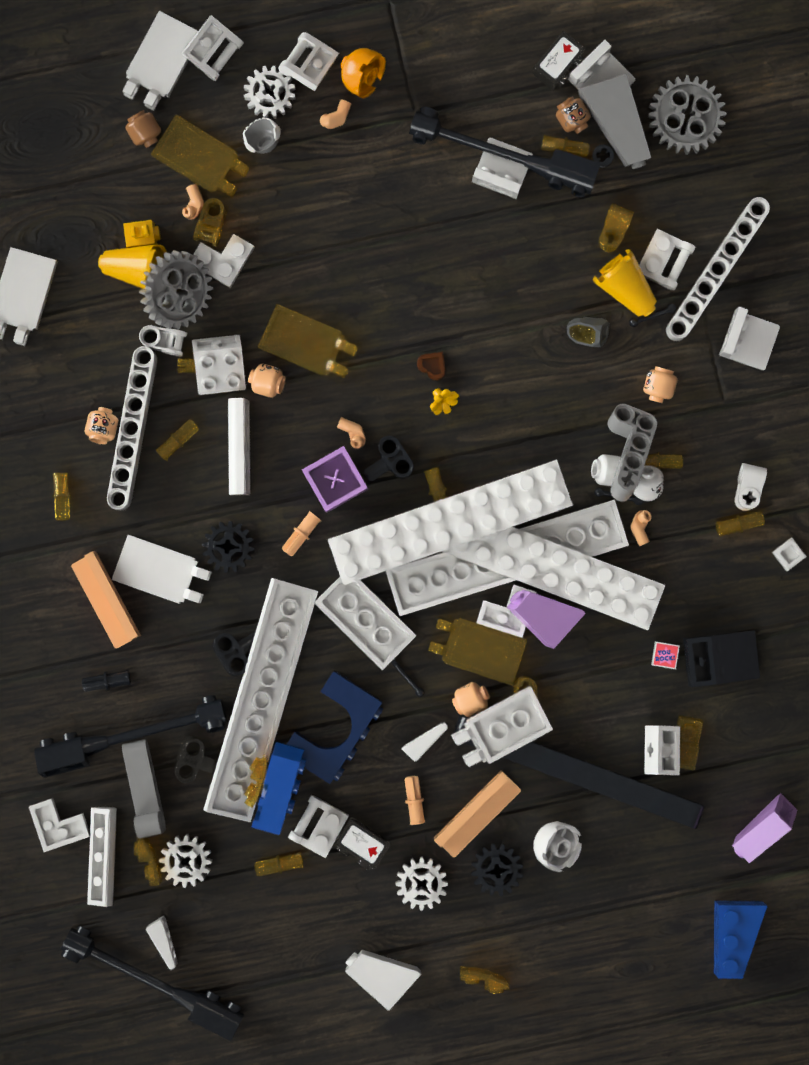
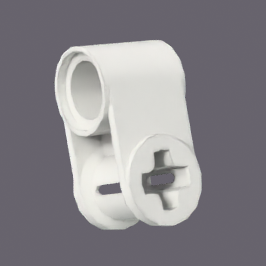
M147 325L141 329L139 339L144 346L152 350L182 357L183 352H181L187 332ZM150 331L157 334V339L153 343H147L144 340L145 335Z
M742 463L735 495V505L738 509L748 511L759 504L762 488L766 480L767 468ZM749 494L748 497L752 499V502L746 505V500L742 499V497Z

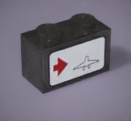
M562 31L535 64L532 74L553 91L558 86L562 88L569 80L570 76L568 73L573 67L576 68L585 60L583 55L586 48L565 31Z
M352 816L335 840V844L338 845L336 849L346 856L352 854L358 858L356 862L367 870L370 867L375 870L391 846L390 841Z

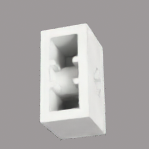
M645 726L644 774L680 775V726Z

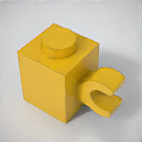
M152 220L123 223L127 248L157 244L158 240H161L159 226H155Z

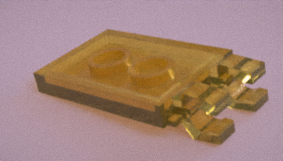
M177 114L151 153L152 157L210 193L216 192L219 189L230 197H233L237 189L233 184L224 179L228 171L231 169L245 178L250 170L246 164L237 159L238 155L235 150Z
M276 304L258 345V348L323 377L324 375L328 376L329 372L342 378H345L348 369L334 362L339 350L355 356L358 349L356 345L344 340L345 336L342 335V331L279 304Z
M438 618L436 628L450 632L446 646L431 641L428 651L443 655L442 660H444L445 664L513 686L527 643L526 639L462 618L455 619L454 623Z

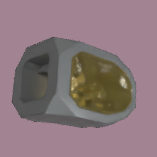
M574 318L567 324V335L577 344L601 347L607 341L610 323L603 318Z

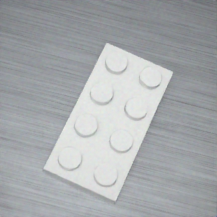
M339 577L314 602L381 670L417 636L361 580L343 585L341 577Z

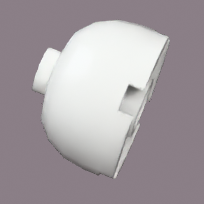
M556 821L545 824L537 832L534 839L533 849L536 858L541 864L553 871L561 872L562 870L560 869L564 867L570 868L578 859L582 848V843H579L578 835L581 836L580 832L574 826Z

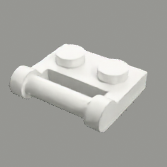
M211 15L182 52V55L202 70L209 78L216 81L220 76L218 73L236 49H240L244 42ZM226 38L229 44L212 67H210L206 63Z
M303 32L299 36L298 43L286 60L281 62L278 69L283 75L291 76L315 91L337 59L339 53L312 35ZM311 48L312 51L301 68L295 66L304 50Z
M656 229L639 266L645 278L670 290H675L678 285L676 281L689 255L693 254L695 246ZM675 247L681 251L668 278L661 274Z
M311 795L304 814L295 830L290 832L288 838L326 858L349 815L320 798ZM317 808H320L324 812L309 839L302 836Z

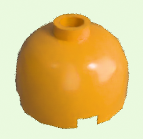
M359 48L345 56L341 63V77L345 87L351 93L363 99L371 95L376 87H372L375 79L378 77L381 80L386 67L385 57L377 51L368 48Z

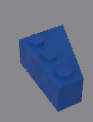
M276 742L252 828L280 835L287 813L292 814L295 800L291 798L292 794L297 795L301 781L297 780V775L303 774L306 760H302L304 750Z
M714 901V974L717 978L743 979L767 909V905L763 901Z

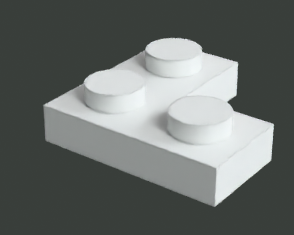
M233 234L222 254L200 243L193 255L197 256L198 260L204 262L202 267L209 269L207 275L231 288L255 247Z
M513 585L507 606L511 603L510 599L518 591L525 590L535 594L537 592ZM483 600L477 624L521 638L526 627L507 606L503 607Z
M53 798L29 806L44 852L90 837L84 813L60 820Z

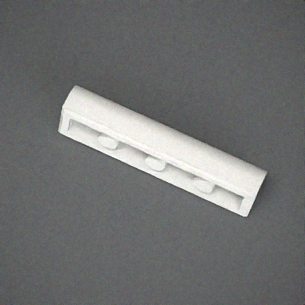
M245 398L228 399L229 495H249V401Z
M114 807L91 808L88 878L89 905L104 907L113 905L117 808Z

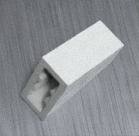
M361 950L358 954L354 952L345 962L348 965L345 972L388 1011L421 975V970L416 966L365 950Z

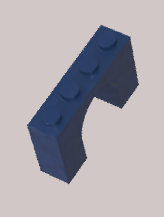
M335 670L320 692L342 705L348 711L352 722L349 737L338 746L322 747L295 731L286 744L304 750L302 760H306L304 768L329 784L333 779L335 781L339 780L345 770L341 766L346 759L351 761L358 750L354 747L359 739L364 741L371 730L367 727L371 719L376 721L384 709L380 707L382 704L380 699Z

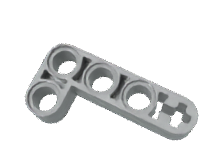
M627 404L616 406L607 424L612 432L627 438L611 486V494L614 499L622 502L630 499L639 484L657 428V420L652 414Z
M143 739L122 744V752L136 813L134 817L136 835L140 839L163 834L166 831V824L148 741Z

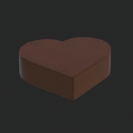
M443 351L421 355L417 360L418 370L422 373H427L431 380H441L445 375Z

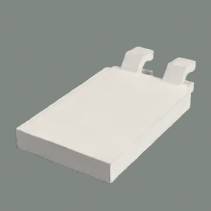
M159 11L126 71V78L129 80L122 91L124 96L133 100L140 86H143L150 90L144 100L145 107L154 111L161 97H169L189 61L182 55V52L198 31Z
M10 247L0 280V339H3L7 324L18 327L13 341L16 344L25 346L30 331L38 329L58 263L56 260Z
M127 535L112 580L178 604L184 603L185 599L201 603L204 594L189 589L192 577L195 576L209 581L212 572L197 567L198 562L196 558Z
M529 686L467 719V723L464 724L465 728L451 736L457 745L472 739L476 750H472L462 756L466 765L470 767L480 761H483V763L487 761L490 764L553 729L535 693Z

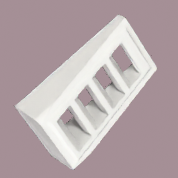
M445 722L438 724L405 744L401 749L414 762H417L448 729V725Z
M162 916L150 923L146 931L168 968L172 970L177 965V957L166 918Z

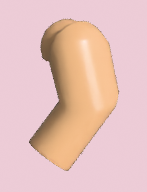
M192 184L186 188L191 200L187 207H184L182 210L183 216L191 220L197 218L204 207V201L197 184Z
M341 417L337 428L348 432L351 446L355 449H360L365 445L366 441L362 426Z
M648 510L638 511L630 525L639 546L650 542L645 532L648 522L652 519V515Z

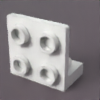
M604 40L571 72L569 81L579 90L580 88L627 74L631 86L635 82V78L610 53L612 46Z
M489 138L487 141L488 143L527 156L533 155L530 152L493 138ZM483 151L472 182L517 199L528 168L523 164Z
M738 307L732 316L719 356L759 370H765L780 326L747 314L748 309Z
M240 335L192 340L199 395L246 389Z

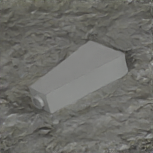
M627 74L580 88L578 90L580 98L625 167L631 165L632 169L645 166V161L650 159L651 155Z

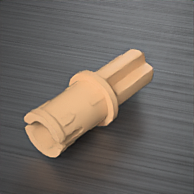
M309 511L297 528H293L295 531L282 546V550L288 555L294 556L304 541L310 539L308 536L321 520Z
M408 776L405 778L407 793L405 803L408 804L410 825L425 823L422 806L424 798H421L419 777Z

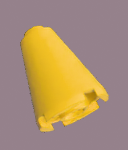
M159 244L106 250L103 255H100L98 266L102 273L107 276L145 289V285L140 283L148 278L144 271L151 272L152 269L149 264L157 265L156 257L163 258L164 252L167 251L163 245Z
M628 249L626 250L628 255L624 257L621 254L617 255L599 271L602 274L599 279L594 276L593 281L635 315L647 317L656 309L654 305L657 301L634 253Z

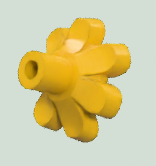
M437 388L433 391L434 402L430 405V408L435 415H439L442 410L444 414H448L451 412L450 405L455 406L458 403L457 398L459 394L455 391L451 392L449 389L442 391L440 388Z

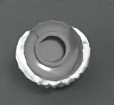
M263 117L262 119L255 120L243 132L244 144L253 153H269L276 147L281 129L272 119Z

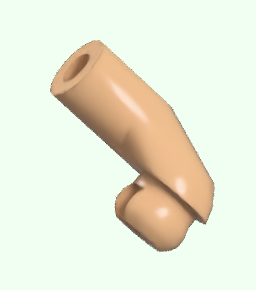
M340 100L337 111L323 114L320 118V124L327 129L342 126L346 121L351 103Z

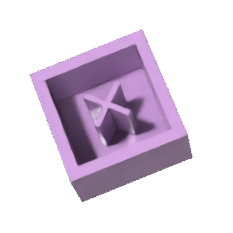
M344 446L302 469L326 513L368 490Z

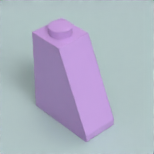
M525 590L515 593L510 599L511 603L507 606L545 646L553 649L585 615V612L581 609Z
M781 793L777 795L735 837L733 847L736 854L741 858H745L749 863L752 862L792 829L797 809Z

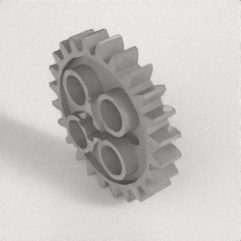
M686 75L684 82H681V79L676 77L675 84L668 80L666 83L667 89L660 86L658 89L660 95L654 94L652 99L656 103H650L649 108L655 112L648 114V118L654 119V121L650 123L649 127L657 128L653 136L661 135L659 144L665 141L668 142L667 150L672 146H676L677 154L681 148H684L686 155H688L691 148H693L695 153H698L700 145L706 150L708 148L707 141L714 144L716 141L714 135L720 136L722 133L718 127H724L726 123L720 119L727 115V112L720 111L725 106V102L718 103L721 93L713 94L715 86L709 89L706 88L707 80L699 84L698 76H696L693 82H690L688 75ZM690 95H693L694 99L689 112L690 118L686 123L685 134L681 135L680 132L685 119L684 112L688 107ZM673 97H682L684 104L676 105L673 102ZM696 103H705L707 111L698 110ZM675 119L678 122V128H670L667 125V120ZM698 125L701 128V134L692 133L690 126Z
M173 250L172 254L164 252V258L156 257L157 265L149 264L152 269L151 272L144 271L148 278L140 282L145 285V289L139 291V293L145 295V298L140 303L147 305L143 311L149 313L148 318L156 321V324L168 329L172 327L180 329L181 325L188 327V320L196 323L195 315L203 316L201 308H208L205 300H209L212 297L207 295V291L212 290L213 287L208 286L207 283L212 280V277L206 276L209 269L202 267L204 262L198 260L197 256L185 251Z

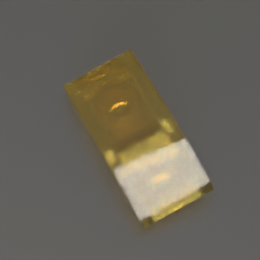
M679 715L677 726H680V768L695 771L703 720Z
M263 754L261 759L256 757L249 767L252 771L250 778L255 780L256 784L251 782L244 792V795L247 796L244 803L251 808L255 805L264 785L268 766V756Z
M147 837L140 838L134 842V855L138 856L139 862H148L149 865H145V879L149 880V885L159 886L162 883V875L158 857L150 840Z
M460 966V981L465 980L466 984H478L480 980H484L485 990L495 994L503 993L504 989H509L508 980L501 975L481 968Z

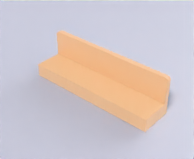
M92 551L84 555L83 559L73 563L71 567L114 648H119L141 636L97 552Z
M501 770L434 837V841L452 857H456L521 792V789Z

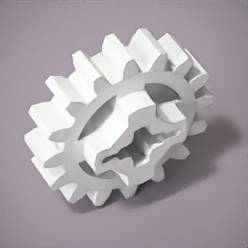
M263 66V72L259 73L255 69V77H247L250 85H244V90L249 93L245 94L244 98L248 101L251 100L247 105L249 109L255 107V115L263 112V117L267 118L269 114H272L273 118L277 119V112L285 115L284 108H292L289 100H295L296 97L295 94L290 92L295 90V85L289 84L292 81L291 76L284 78L280 71L279 73L276 72L275 66H272L271 71H267L266 66ZM266 78H275L276 80H267ZM259 84V91L254 96L255 87ZM265 86L274 92L275 99L266 94ZM284 89H286L285 97L281 101L280 93H282ZM268 104L273 105V107H265L263 105Z
M186 834L184 840H181L178 835L175 837V843L170 840L167 842L169 849L163 848L161 853L166 855L159 859L160 863H165V866L161 868V872H168L166 880L175 879L174 886L180 881L183 888L187 887L188 882L194 887L197 884V878L200 881L205 879L202 873L210 872L206 865L212 863V859L207 858L211 850L203 849L206 844L205 841L201 844L197 843L198 836L190 840L189 834ZM189 845L194 848H192L191 850H184L180 846ZM171 854L175 858L174 867H171L170 864ZM199 854L202 860L201 868L197 864V856ZM190 857L189 864H181L183 858ZM188 872L192 876H181L179 873Z
M420 857L418 863L412 858L411 866L403 864L402 867L405 872L397 873V876L401 878V880L396 881V886L401 887L397 894H404L405 897L402 902L407 903L410 901L411 909L416 904L419 905L420 911H423L426 904L432 909V902L435 901L440 904L439 895H446V891L442 889V887L448 886V882L442 880L446 876V872L439 873L441 865L433 866V859L431 858L427 863L424 862L423 857ZM426 868L428 870L426 872H417L415 869ZM407 876L412 881V886L408 891L405 885ZM435 877H437L438 887L436 891L431 886V882L434 880ZM416 878L421 881L426 879L427 888L422 886L417 888ZM418 895H426L428 898L417 899L416 897Z

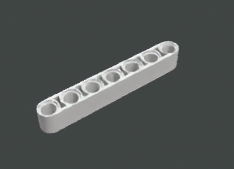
M756 197L745 207L668 323L666 334L671 340L680 341L689 334L768 215L770 205L766 199ZM752 206H760L762 215H755L752 212ZM746 225L749 228V235H742L738 230V226ZM727 244H731L736 248L735 255H729L726 252L725 246ZM719 264L723 268V274L716 275L712 271V265ZM700 284L709 286L710 293L708 295L700 293ZM686 304H694L697 308V313L695 315L688 314L686 312ZM679 323L683 326L684 332L682 335H677L673 332V324Z
M146 346L138 347L133 353L111 471L107 502L111 508L116 510H125L132 502L154 382L157 356ZM144 352H148L151 355V359L147 364H141L139 361L140 355ZM139 376H145L147 379L146 385L142 388H138L135 385V380ZM135 399L142 401V408L139 411H132L131 403ZM135 422L138 425V430L135 434L129 435L126 428L130 423ZM126 446H132L134 450L133 456L125 459L122 455L123 449ZM123 469H127L129 472L128 480L120 482L118 473ZM117 493H123L125 496V501L120 506H116L114 503V496Z

